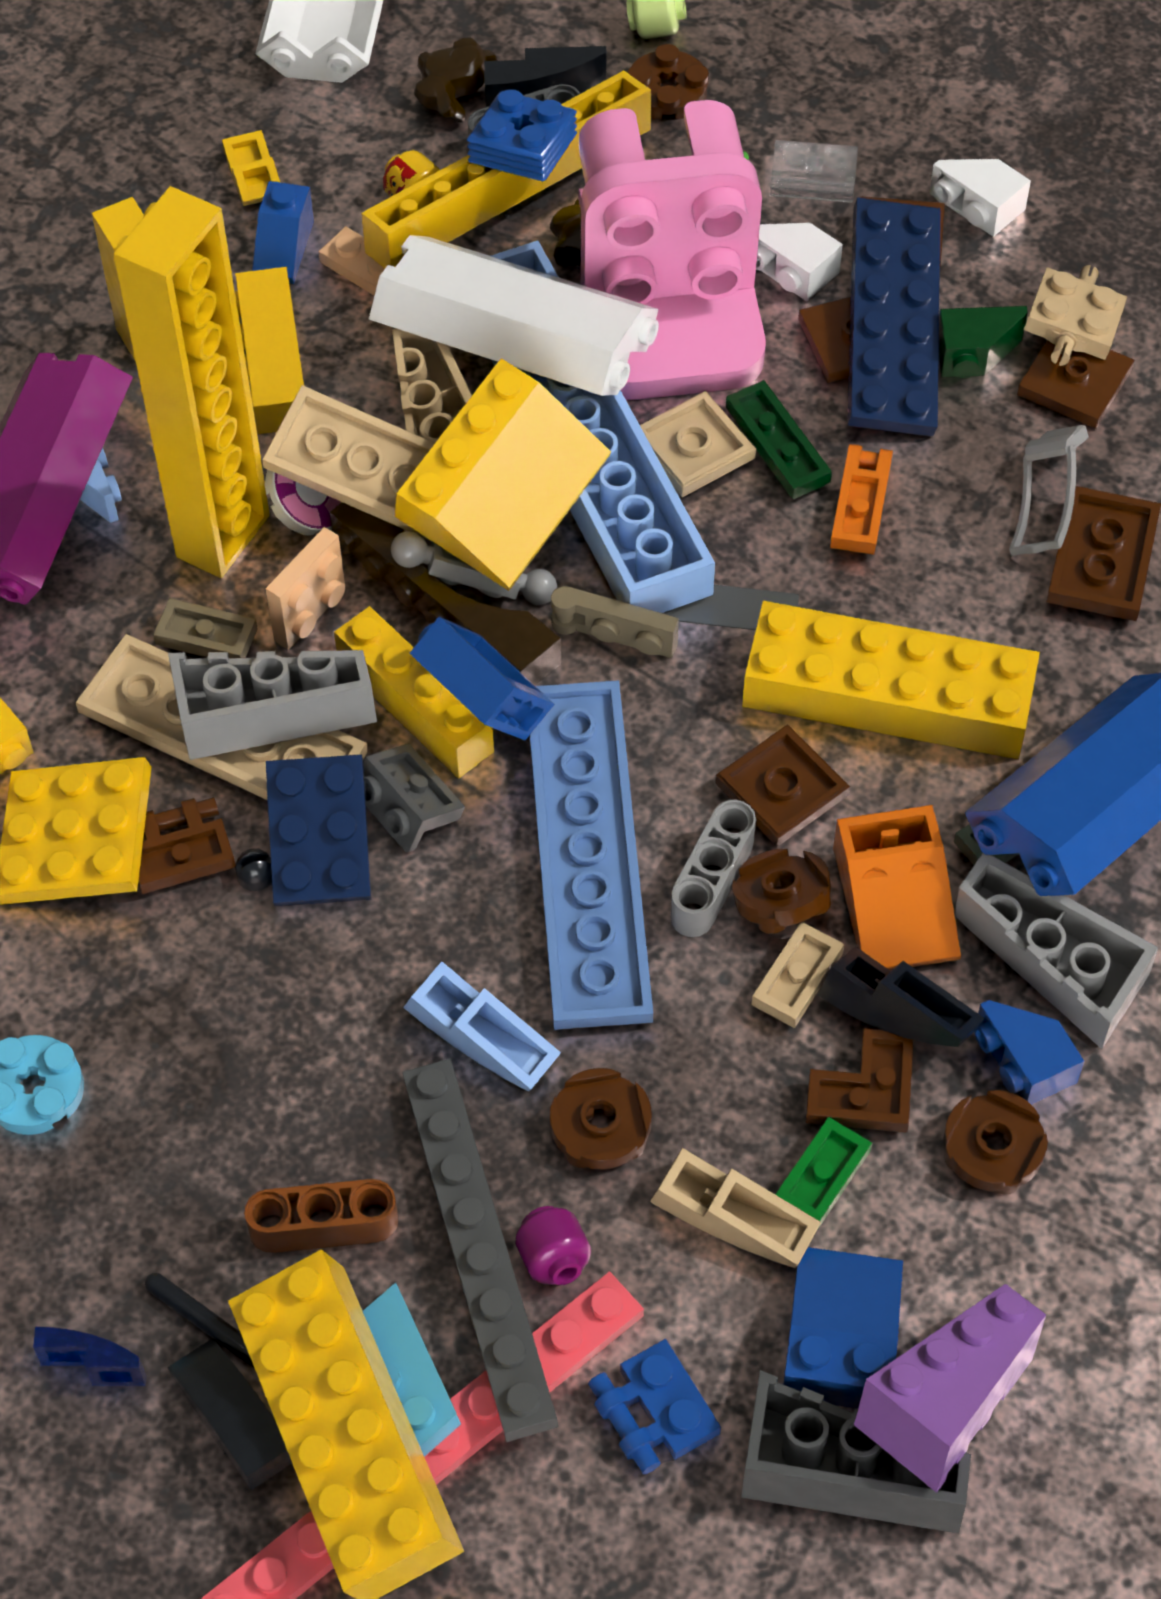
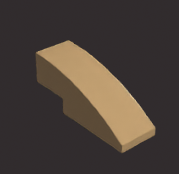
M684 1148L681 1149L650 1201L675 1217L714 1237L793 1268L798 1266L821 1224L820 1221L731 1168L728 1174H725Z

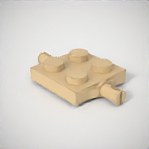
M1086 265L1081 269L1079 279L1070 273L1059 272L1047 267L1023 329L1044 337L1055 344L1051 360L1056 364L1060 354H1062L1059 366L1066 365L1069 362L1072 351L1085 352L1106 360L1127 300V296L1119 294L1111 288L1095 285L1099 272L1096 267H1093L1091 275L1088 276L1091 265Z

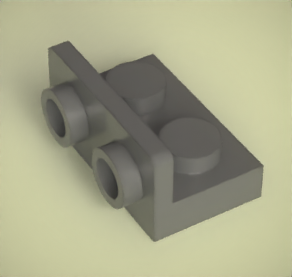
M409 743L365 757L363 770L366 807L405 852L416 850L425 831L460 819L465 806Z

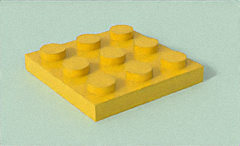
M146 757L11 771L0 844V905L137 891L152 769Z

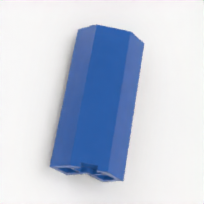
M1161 673L1132 676L965 812L981 851L985 855L1019 853L1030 881L1038 895H1075L1161 821Z

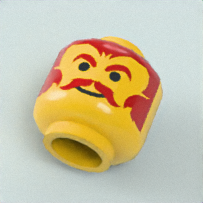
M410 150L393 156L387 162L383 176V189L391 197L440 169L419 151Z

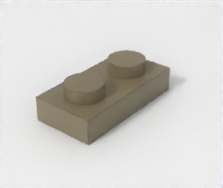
M169 598L153 636L155 645L208 657V652H228L229 658H246L258 628L254 618Z

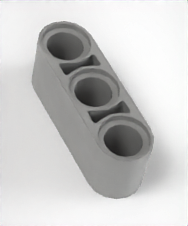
M727 800L717 806L673 886L671 895V923L674 929L683 936L699 937L711 929L732 890L733 880L736 882L739 876V868L747 861L752 851L756 817L751 806L745 802ZM736 828L741 830V832L730 833L726 829ZM714 865L719 866L722 869L719 871H710L704 867ZM694 903L699 904L702 908L692 910L687 909L684 905Z

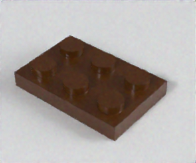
M1076 486L1071 520L1062 547L1057 551L1046 602L1137 621L1161 503Z

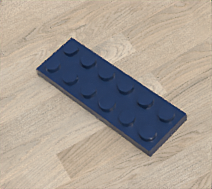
M859 197L855 201L853 207L847 426L934 436L938 428L940 208Z

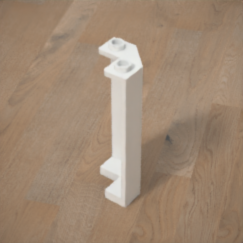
M269 0L255 54L287 78L343 83L369 65L383 0Z
M409 235L401 246L402 253L405 255L397 266L387 265L379 276L369 320L497 362L502 358L516 368L601 396L618 395L620 389L625 386L629 378L630 365L627 362L630 352H646L648 347L655 341L659 328V323L656 320L659 310L657 308L438 239Z

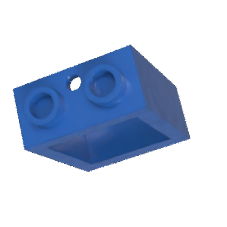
M438 617L434 623L429 624L423 629L418 637V643L409 653L484 725L522 740L528 738L555 705L481 635L442 617Z

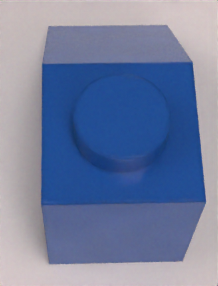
M274 181L268 182L258 212L252 271L287 267L289 284H294L314 223L310 187Z

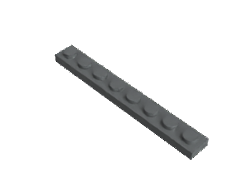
M451 1058L403 1071L402 1074L506 1442L557 1428L559 1426Z

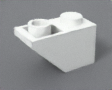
M999 159L938 160L933 164L929 194L934 196L940 203H945V205L965 217L972 225L981 228L994 237L1026 209L1031 180Z
M811 223L760 224L756 270H761L777 281L786 291L795 293L807 302L840 273L843 244Z

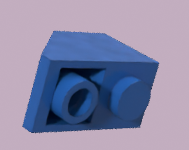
M991 1000L980 1004L978 1014L985 1019L974 1031L976 1040L985 1053H992L1000 1066L999 1073L1002 1082L1010 1093H1017L1018 1096L1032 1105L1078 1083L1085 1061L1058 1020Z

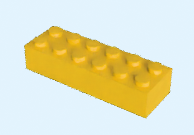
M763 601L744 677L742 707L1019 760L1040 652Z
M320 1249L228 1300L343 1592L356 1599H379L463 1553L464 1549L344 1267Z

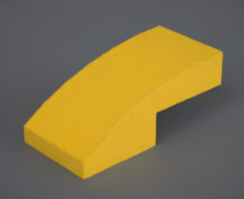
M262 130L222 139L224 155L243 206L262 202L268 182H280L273 157L269 155Z

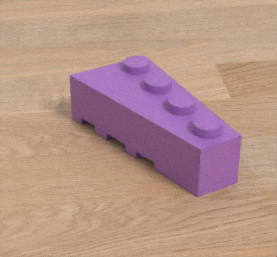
M1004 1284L867 1378L854 1425L937 1493L946 1481L950 1469L955 1463L958 1464L966 1453L970 1441L979 1429L982 1430L990 1420L996 1405L1000 1400H1004L1032 1361L1046 1314L1007 1284Z

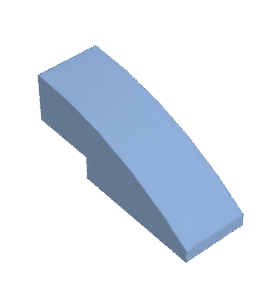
M442 961L403 1007L453 1047L480 1065L528 1092L561 1053L484 988L479 993Z

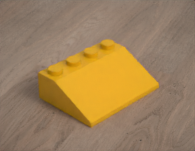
M501 358L396 493L395 518L509 591L609 458L611 451L538 381Z

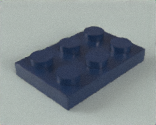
M362 754L266 761L274 906L372 900Z

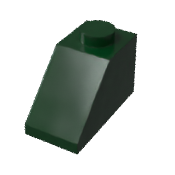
M1027 306L940 309L939 363L941 377L967 378L971 376H985L1023 340V329L1028 314Z

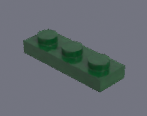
M765 380L726 396V409L792 499H796L831 483V469Z

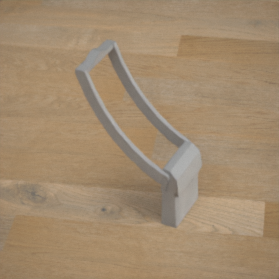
M1085 425L1047 431L1039 439L1031 440L1026 445L1023 459L1022 504L1015 535L1009 547L1011 556L1034 554L1062 547L1071 520L1075 497V449L1089 438ZM1067 455L1066 497L1055 539L1021 545L1030 511L1032 461Z

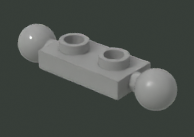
M405 531L398 534L391 544V555L400 566L412 568L421 563L428 564V574L435 576L441 582L449 585L460 583L478 588L482 593L491 597L505 596L516 599L518 592L522 591L524 598L529 603L545 605L551 601V595L557 589L556 579L550 572L544 569H535L527 574L522 573L508 591L434 542L431 543V546L427 545L425 539L413 531Z

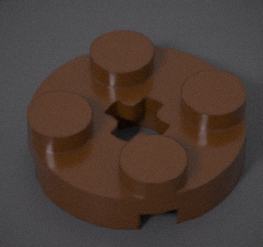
M672 44L658 46L655 52H650L637 59L628 70V74L651 89L652 119L662 120V114H675V120L683 119L684 107L687 103L706 100L709 79L708 69L698 59L687 53L680 52ZM664 82H671L675 84V86L665 85L663 87H661L660 85Z
M774 849L748 859L739 868V879L736 882L733 880L732 884L737 910L747 920L757 923L762 932L768 934L779 933L789 925L798 924L815 915L824 914L831 907V882L828 867L820 857L807 851H803L804 858L789 856L788 849ZM780 885L784 888V889H774L775 887L780 886Z
M608 1068L584 1070L573 1075L565 1082V1087L558 1093L557 1097H554L550 1107V1128L555 1144L566 1155L567 1161L572 1166L578 1168L611 1169L639 1157L644 1152L646 1141L651 1132L652 1110L646 1092L638 1083L635 1082L634 1085L629 1080L622 1078L620 1072ZM603 1109L606 1116L615 1117V1120L609 1122L608 1127L597 1128L596 1125H591L587 1121L594 1117V1110Z
M993 1090L988 1091L987 1095L977 1096L971 1099V1095L962 1099L953 1108L946 1123L943 1137L945 1163L962 1180L978 1189L991 1192L996 1191L1003 1195L1016 1192L1021 1185L1029 1182L1038 1173L1047 1151L1048 1139L1047 1134H1044L1043 1126L1039 1122L1040 1115L1028 1101L1007 1091ZM995 1131L1000 1132L1004 1135L1003 1143L1008 1147L992 1150L986 1146L987 1142L981 1136L984 1134L991 1137Z

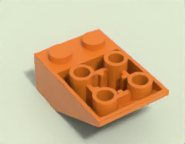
M933 805L837 819L833 851L857 947L888 970H893L902 961L912 967L960 960L961 952L944 846Z

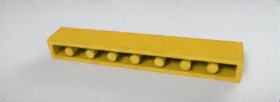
M623 70L561 104L564 107L577 111L575 114L577 118L575 121L577 134L548 178L543 182L470 163L468 161L470 155H467L361 213L365 253L384 269L387 265L396 267L405 255L402 253L401 246L409 235L431 237L448 243L582 168L579 153L580 131L590 118L601 112L621 108L631 109L636 114L640 136L650 131L651 89Z

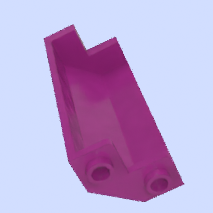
M38 353L25 370L0 423V596L8 601L26 605L41 589L133 379L131 375L95 355L78 354L76 361L58 360L55 353Z

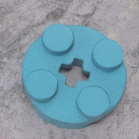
M28 1035L20 1038L9 1037L1 1040L0 1125L6 1130L17 1134L34 1135L53 1129L52 1124L60 1121L65 1115L69 1118L78 1108L84 1092L83 1074L72 1048L67 1043L43 1035ZM33 1075H38L40 1080L45 1081L44 1086H36L32 1094H26L24 1086L21 1085L24 1079Z

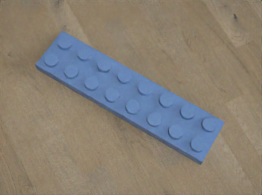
M619 680L536 686L555 704L529 735L554 1030L653 1023V1004Z

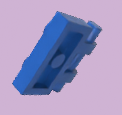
M666 1338L620 1364V1372L627 1382L626 1385L615 1388L606 1372L596 1375L588 1382L589 1387L597 1398L594 1403L595 1407L603 1419H610L622 1439L619 1442L620 1448L628 1460H635L643 1475L654 1471L660 1466L661 1462L653 1448L664 1442L670 1454L676 1460L721 1434L719 1422ZM639 1402L652 1424L639 1428L628 1410L629 1407Z

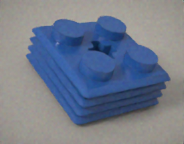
M516 90L501 91L467 138L469 142L467 148L470 149L467 153L470 155L468 161L473 164L543 182L548 178L577 134L575 130L577 127L575 124L577 120L575 114L577 111L562 106L556 100L540 101L525 97Z

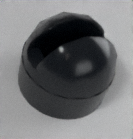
M259 848L248 849L242 852L235 865L239 884L250 891H260L270 886L272 883L271 857L268 853Z

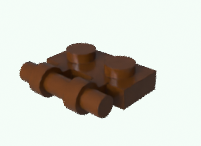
M214 797L196 802L195 798L181 801V807L154 814L153 810L146 812L144 829L146 840L143 841L139 872V884L142 894L235 868V859L222 818L206 823L202 822L204 819L219 815ZM183 825H187L188 827L186 829H182L165 835H160V832L166 831Z

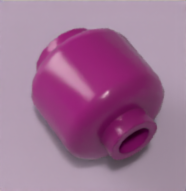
M553 1206L539 1207L525 1216L516 1233L515 1245L531 1278L541 1284H569L580 1276L590 1260L591 1246L576 1216L567 1209L555 1208Z

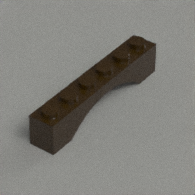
M343 502L330 511L332 532L339 535L341 552L347 555L351 553L362 563L366 572L373 579H382L394 590L395 595L404 605L408 607L413 605L425 615L429 624L434 623L438 617H442L481 635L534 686L561 665V638L530 612L502 609L482 604L460 595L438 581L433 575H429L428 570L422 564L412 568L400 566L391 555V544L398 534L405 532L403 528Z

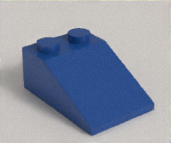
M810 1247L806 1249L796 1271L783 1385L800 1392L804 1387L824 1395L823 1401L836 1406L859 1408L866 1379L896 1359L903 1260Z

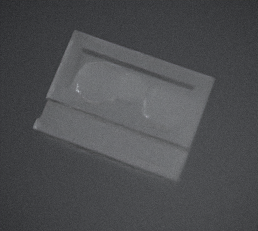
M775 140L770 196L853 203L858 147Z

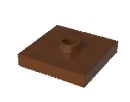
M851 297L799 310V323L827 383L849 378Z
M1047 340L1019 384L1017 395L1097 429L1132 372L1135 360L1113 350H1109L1106 360L1085 352L1072 351L1069 362L1066 365L1059 366L1062 354H1060L1057 363L1054 364L1051 360V354L1055 344Z
M788 724L716 774L715 784L731 800L743 801L751 806L755 812L756 826L777 847L845 799L850 793V786Z

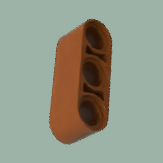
M377 1179L265 1189L252 1195L247 1201L244 1210L251 1242L256 1248L270 1253L377 1243L392 1236L398 1226V1212L394 1191L387 1183ZM380 1205L386 1208L381 1215L376 1217H367L362 1214L363 1210L368 1206ZM320 1210H329L334 1213L329 1220L324 1222H315L310 1219L314 1213ZM269 1215H277L282 1218L278 1224L272 1227L258 1225L261 1219Z

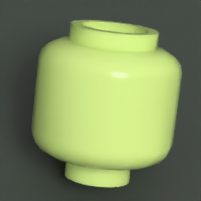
M627 0L626 2L630 30H637V33L643 39L673 36L678 32L679 20L687 19L685 0Z

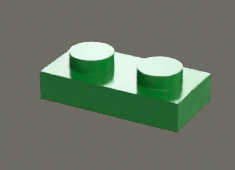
M828 1117L775 1195L820 1221L822 1224L871 1152L872 1142Z

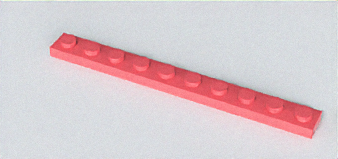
M610 1271L532 1333L549 1392L553 1391L644 1317V1308ZM486 1371L450 1399L461 1425L425 1456L436 1485L503 1431ZM312 1511L308 1512L201 1599L298 1598L334 1568Z

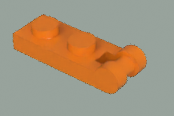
M849 444L830 548L875 555L893 450L880 449L879 453L863 451L860 445Z

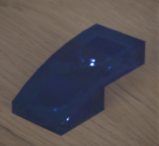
M35 1327L33 1348L42 1366H85L92 1386H146V1373L140 1357L110 1340L76 1330Z

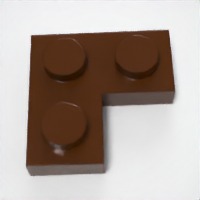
M864 1028L860 1073L810 1069L806 1123L823 1125L827 1118L830 1117L845 1127L907 1133L910 1115L913 1040L884 1030Z

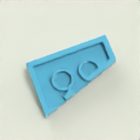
M394 1283L366 1307L363 1313L425 1457L458 1428L461 1423L397 1284Z

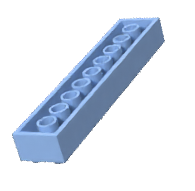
M538 240L491 255L504 261L558 277ZM492 360L495 366L497 364V361ZM519 369L546 388L611 451L609 458L571 507L570 511L617 601L664 613L712 596L714 592L715 562L621 390L618 395L601 396Z

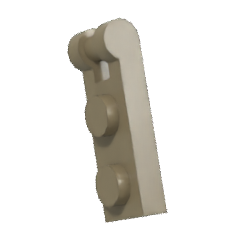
M568 586L558 587L551 595V607L553 610L551 624L555 632L561 635H568L578 631L592 635L603 642H616L637 648L647 655H661L672 659L678 645L679 618Z

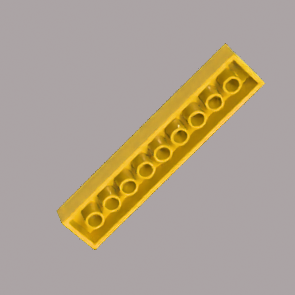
M169 186L157 202H153L148 206L143 219L133 231L118 242L113 255L176 558L222 579L270 516L264 485L265 480L222 208Z

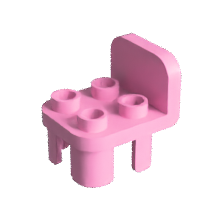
M692 101L684 107V121L692 153L691 156L645 160L636 114L628 108L607 110L593 116L583 125L579 134V153L585 181L584 188L578 191L581 210L580 284L659 309L656 317L659 328L653 344L648 347L646 352H630L627 362L630 365L629 378L625 386L620 389L626 400L738 389L753 382L763 369L766 339L754 289L762 193L755 167L749 160L744 158L735 115L730 107L718 101Z

